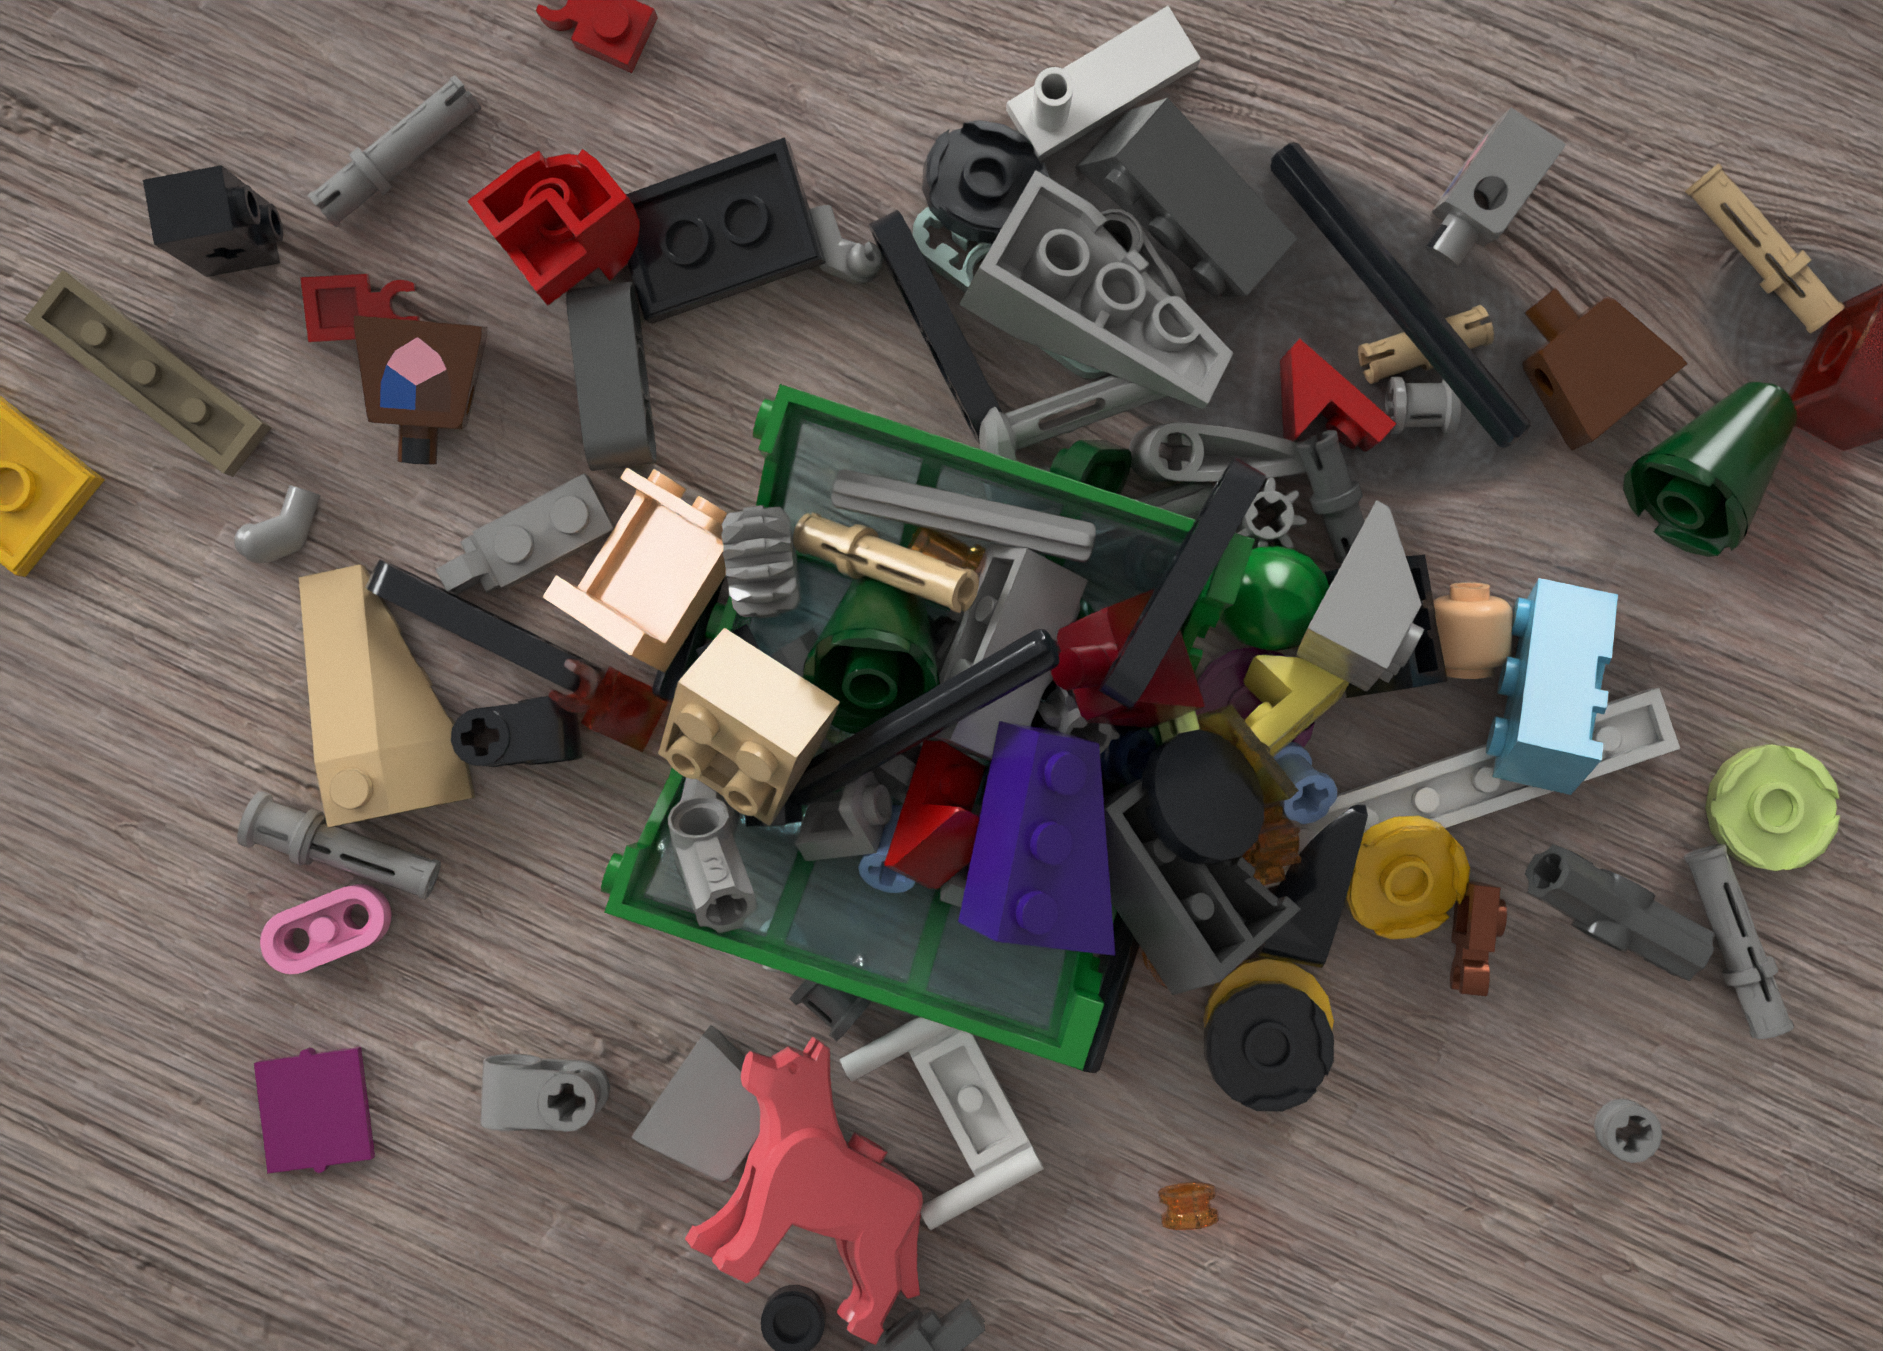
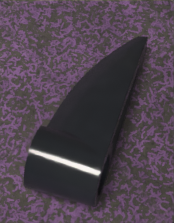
M1366 805L1352 806L1338 816L1306 845L1291 864L1274 895L1277 898L1287 896L1301 910L1255 950L1256 955L1322 968L1325 965L1368 818Z

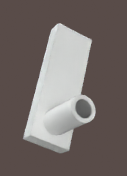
M1166 6L1063 69L1050 67L1043 70L1038 75L1033 87L1007 102L1006 111L1019 133L1023 134L1034 147L1033 153L1041 162L1196 69L1201 58L1169 6Z

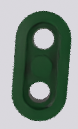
M1078 440L1069 449L1063 448L1058 452L1049 472L1120 495L1130 472L1132 455L1129 449L1107 440Z

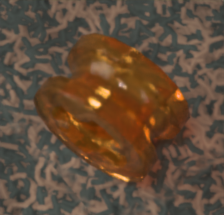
M1186 1182L1161 1188L1158 1191V1198L1160 1203L1167 1206L1166 1212L1161 1215L1162 1226L1173 1230H1193L1216 1224L1219 1221V1214L1217 1209L1210 1206V1201L1216 1197L1215 1186L1203 1182Z

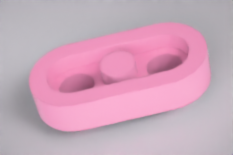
M354 884L337 889L273 916L266 923L261 933L260 947L262 955L272 968L281 973L299 974L373 945L382 939L391 923L390 904L381 891L370 885ZM356 904L362 905L368 911L369 919L364 927L356 925L352 920L351 912ZM297 928L303 929L309 936V945L306 950L298 949L293 942V934Z

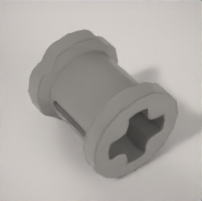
M1391 377L1386 388L1385 414L1397 424L1389 434H1400L1404 427H1440L1442 433H1456L1461 417L1462 401L1444 379L1441 383H1405L1402 377Z

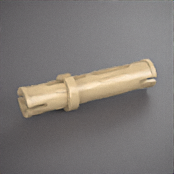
M1718 163L1690 186L1685 193L1697 202L1723 232L1724 236L1760 274L1764 280L1759 285L1767 294L1774 291L1806 326L1809 334L1813 333L1845 308L1844 304L1832 295L1807 266L1811 261L1810 257L1803 250L1796 253L1763 216L1762 212L1753 205L1738 186L1722 170L1723 167ZM1724 203H1726L1730 207V209L1745 224V226L1752 232V234L1759 240L1761 244H1759L1752 237V235L1744 228V226L1730 212V210L1724 205ZM1768 253L1774 257V259L1781 265V267H1779L1774 262V260L1768 255ZM1788 276L1796 282V284L1803 290L1804 293H1802L1796 287V285L1788 278Z
M812 512L811 514H804L794 530L793 544L799 553L809 554L837 565L838 571L853 579L867 576L904 592H909L946 606L956 613L968 610L977 596L979 578L975 571L957 567L927 556L919 551L881 539L878 533L868 526L855 524L852 527H848Z

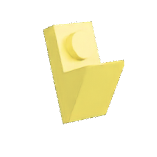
M1272 655L1255 656L1244 678V684L1263 703L1240 726V730L1245 735L1238 748L1255 772L1342 697L1349 682L1302 658Z

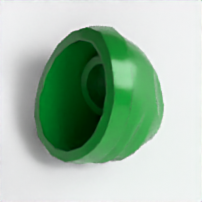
M1279 546L1254 548L1251 551L1233 606L1223 610L1219 620L1225 630L1240 643L1270 651L1287 650L1297 647L1301 644L1310 622L1329 589L1326 575L1310 557L1293 549Z

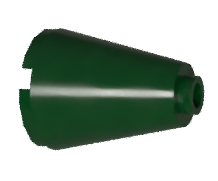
M1761 382L1746 383L1642 455L1624 475L1623 491L1630 508L1637 517L1646 510L1660 523L1653 532L1664 541L1686 552L1713 557L1719 556L1724 548L1730 547L1731 551L1735 549L1747 534L1796 424L1797 411L1790 395L1783 388L1775 384Z
M867 576L853 579L808 653L803 668L802 678L840 701L831 725L843 732L855 734L940 685L925 598L904 592Z

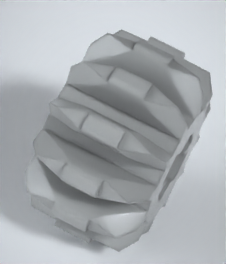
M764 505L744 507L743 511L727 513L722 523L723 532L721 536L729 596L732 597L733 608L740 616H757L760 619L780 616V613L796 610L801 601V587L797 553L793 544V529L788 514L781 507L766 508Z

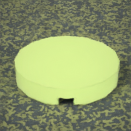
M1773 744L1742 749L1722 763L1709 784L1705 809L1710 831L1719 844H1726L1727 854L1745 866L1772 871L1804 867L1826 851L1838 831L1840 815H1836L1837 804L1835 799H1840L1836 782L1822 762L1802 749Z

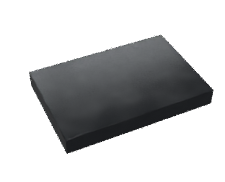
M785 137L626 194L633 203L640 221L638 244L628 261V267L644 320L651 324L826 263L790 143Z

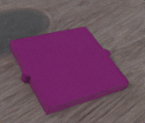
M309 1047L302 1050L297 1056L260 1060L254 1063L267 1174L313 1168L315 1172L322 1173L330 1165L371 1160L375 1157L361 1047L316 1053L315 1049Z

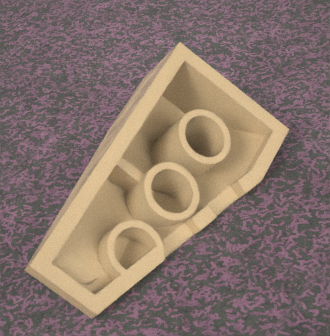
M361 564L299 577L314 763L327 827L352 824L475 798L469 764L458 757L451 743V731L455 722L452 717H448L431 688L433 684L424 668L417 664L400 634L401 628L384 599L365 588L370 575L365 566Z

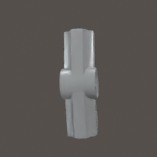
M686 778L681 801L672 808L668 815V826L677 873L685 882L699 926L713 928L718 934L741 928L745 919L757 911V902L735 842L740 813L727 803L724 796L701 781Z

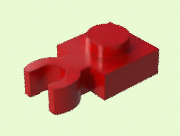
M568 0L567 4L560 10H551L538 4L536 9L541 21L552 30L567 31L575 28L571 41L576 49L631 74L658 19L654 8L637 0Z
M369 274L300 277L308 342L355 340L354 316L420 321L419 316L401 317L396 314L392 307L393 298L398 293L417 291L416 283L407 280H394L386 284L380 292H371Z

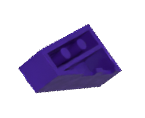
M999 721L958 920L959 923L996 942L1115 956L1099 743L1059 731Z

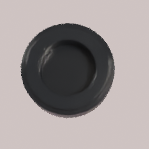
M787 1285L779 1288L768 1298L762 1313L761 1331L765 1341L775 1351L812 1350L819 1343L824 1332L826 1323L824 1304L821 1298L808 1287Z

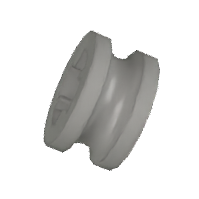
M1624 1098L1612 1100L1603 1105L1596 1115L1594 1129L1597 1140L1603 1148L1620 1160L1630 1163L1643 1162L1653 1156L1660 1147L1662 1129L1659 1120L1655 1114L1637 1102ZM1629 1116H1631L1630 1119L1641 1126L1640 1134L1630 1135L1628 1145H1626L1625 1141L1616 1136L1617 1128L1626 1127L1629 1122Z

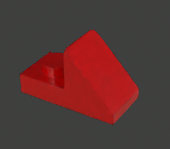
M1300 338L1281 358L1280 378L1284 439L1295 441L1317 415L1321 413L1328 419V422L1325 424L1327 430L1337 431L1340 443L1350 449H1355L1358 446L1364 452H1367L1379 444L1397 424Z
M925 740L883 866L930 889L940 888L971 861L979 817L972 814L971 811L985 766L943 741Z

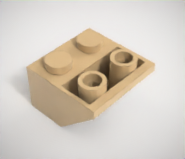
M724 628L678 681L658 754L667 759L672 768L682 776L689 779H697L724 796L727 803L739 813L754 816L770 826L825 739L840 701Z

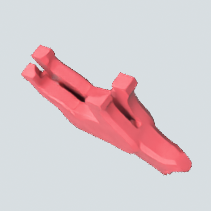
M811 1037L803 1051L788 1046L771 1057L749 1051L745 1056L740 1077L742 1086L756 1096L759 1104V1136L749 1152L739 1185L728 1203L716 1215L698 1226L692 1225L685 1240L691 1248L712 1257V1262L720 1271L745 1283H749L760 1274L761 1268L792 1225L835 1238L837 1249L853 1283L851 1295L840 1304L837 1314L849 1323L846 1329L851 1334L876 1345L884 1331L883 1323L899 1292L907 1299L920 1295L917 1272V1240L921 1218L920 1212L923 1205L922 1192L917 1185L897 1168L883 1161L888 1152L880 1145L856 1132L853 1133L849 1142L845 1141L839 1128L833 1105L829 1047L818 1039Z

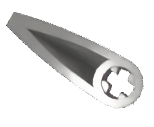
M1182 422L1148 426L1135 434L1129 446L1132 455V469L1142 479L1152 482L1218 481L1234 457L1266 475L1265 478L1307 472L1302 456L1296 447L1298 442L1229 427ZM1160 444L1172 448L1171 461L1159 457Z

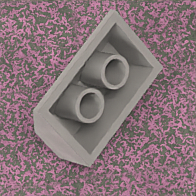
M1376 500L1310 622L1296 653L1298 657L1366 692L1379 678L1389 683L1392 676L1396 675L1399 669L1405 666L1424 631L1423 628L1412 623L1422 604L1389 506Z

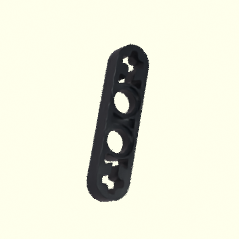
M896 210L870 223V231L969 429L980 444L979 433L983 419L991 408L996 407L998 411L1002 412L908 225L901 213Z
M1237 457L1232 459L1192 524L1105 675L1098 691L1129 709L1135 705L1152 679L1259 492L1266 477L1264 473Z
M379 559L365 586L370 592L579 695L589 696L602 670L598 665L451 592L448 593L445 589L387 561Z

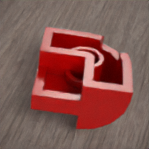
M583 149L578 155L563 154L545 158L540 151H537L517 162L467 201L547 306L598 267L607 279L611 281L627 265L638 244L640 221L633 203L602 164Z

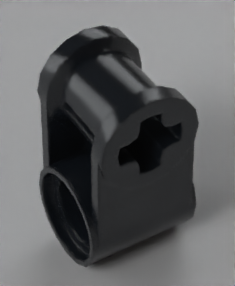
M576 695L531 698L518 701L515 704L475 708L466 711L456 720L451 731V743L454 752L462 761L470 765L486 767L524 763L525 765H539L582 759ZM485 724L487 728L498 730L500 734L499 741L490 743L488 751L484 747L475 746L474 735L484 733Z

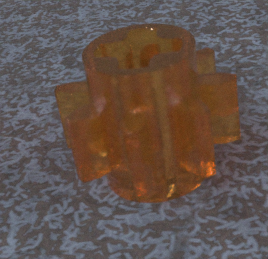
M1280 805L1264 808V822L1257 842L1242 855L1256 869L1253 877L1259 880L1263 886L1284 881L1285 872L1283 866L1300 863L1302 859L1298 855L1300 828L1295 827L1291 821L1282 817L1283 807Z

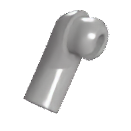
M822 205L810 209L826 261L825 264L819 265L820 269L852 284H864L872 281L882 267L883 257L880 249L871 242H867L863 246V244L842 238L832 206Z
M289 485L280 515L254 525L248 523L240 527L234 538L235 548L239 554L245 556L247 560L253 563H270L299 551L306 542L321 495Z

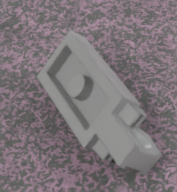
M584 473L473 531L474 535L460 541L466 553L435 570L448 593L450 591L454 592L455 595L480 582L488 593L499 588L509 589L609 537L615 525L590 477Z

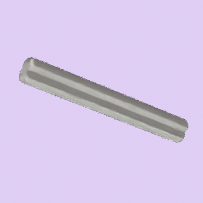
M849 469L839 470L832 486L831 502L833 506L839 509L1010 547L1028 548L1033 552L1073 561H1088L1096 541V526L1091 522Z

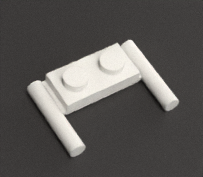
M917 1017L840 1059L846 1075L853 1082L909 1052L969 1167L974 1173L975 1177L922 1205L920 1213L930 1230L1044 1169L1023 1125L973 1034Z

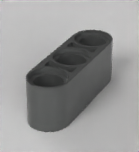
M632 282L569 289L566 293L567 315L582 439L588 466L591 471L656 463L655 433L641 318L635 287Z

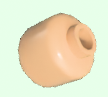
M1451 584L1450 595L1440 596L1433 600L1446 676L1461 679L1491 677L1494 675V668L1503 665L1506 662L1507 656H1511L1512 607L1506 600L1491 596L1490 585Z

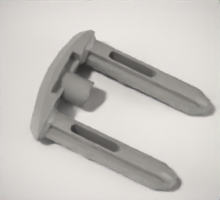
M1111 375L1005 414L994 407L988 411L980 425V449L1017 461L1015 454L1019 449L1064 433L1073 432L1080 427L1164 398L1167 395ZM1096 399L1095 404L1038 425L1040 419ZM1048 466L1039 468L1048 472L1050 471V468ZM984 480L988 498L991 501L1032 510H1039L1055 504L1054 502ZM1184 481L1135 500L1193 519L1198 516L1214 486L1210 482ZM1094 515L1080 519L1093 523L1096 526V532L1118 525V523ZM1122 525L1097 534L1092 555L1109 551L1113 547L1127 543L1136 533L1141 531ZM1037 553V554H1039V555H1041V556H1043V557H1045V555H1046V554H1042V553ZM1065 559L1063 566L1075 561Z

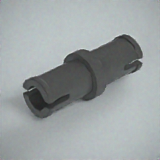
M1327 430L1322 433L1324 440L1320 441L1318 433H1315L1299 441L1296 447L1302 456L1314 492L1310 497L1313 512L1322 515L1334 550L1335 561L1342 564L1365 522L1359 505L1363 494L1359 482L1351 481L1338 442L1337 431Z

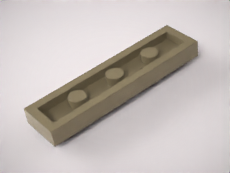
M65 270L60 272L24 318L27 323L223 474L234 477L272 428L84 282Z

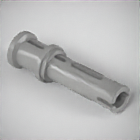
M258 791L247 805L237 833V842L241 846L251 848L258 844L288 854L290 862L299 866L309 865L315 860L359 875L362 878L417 895L424 900L431 894L441 867V861L431 860L336 826L327 827L326 818L322 811L310 809L305 813L273 802L272 795L264 791Z

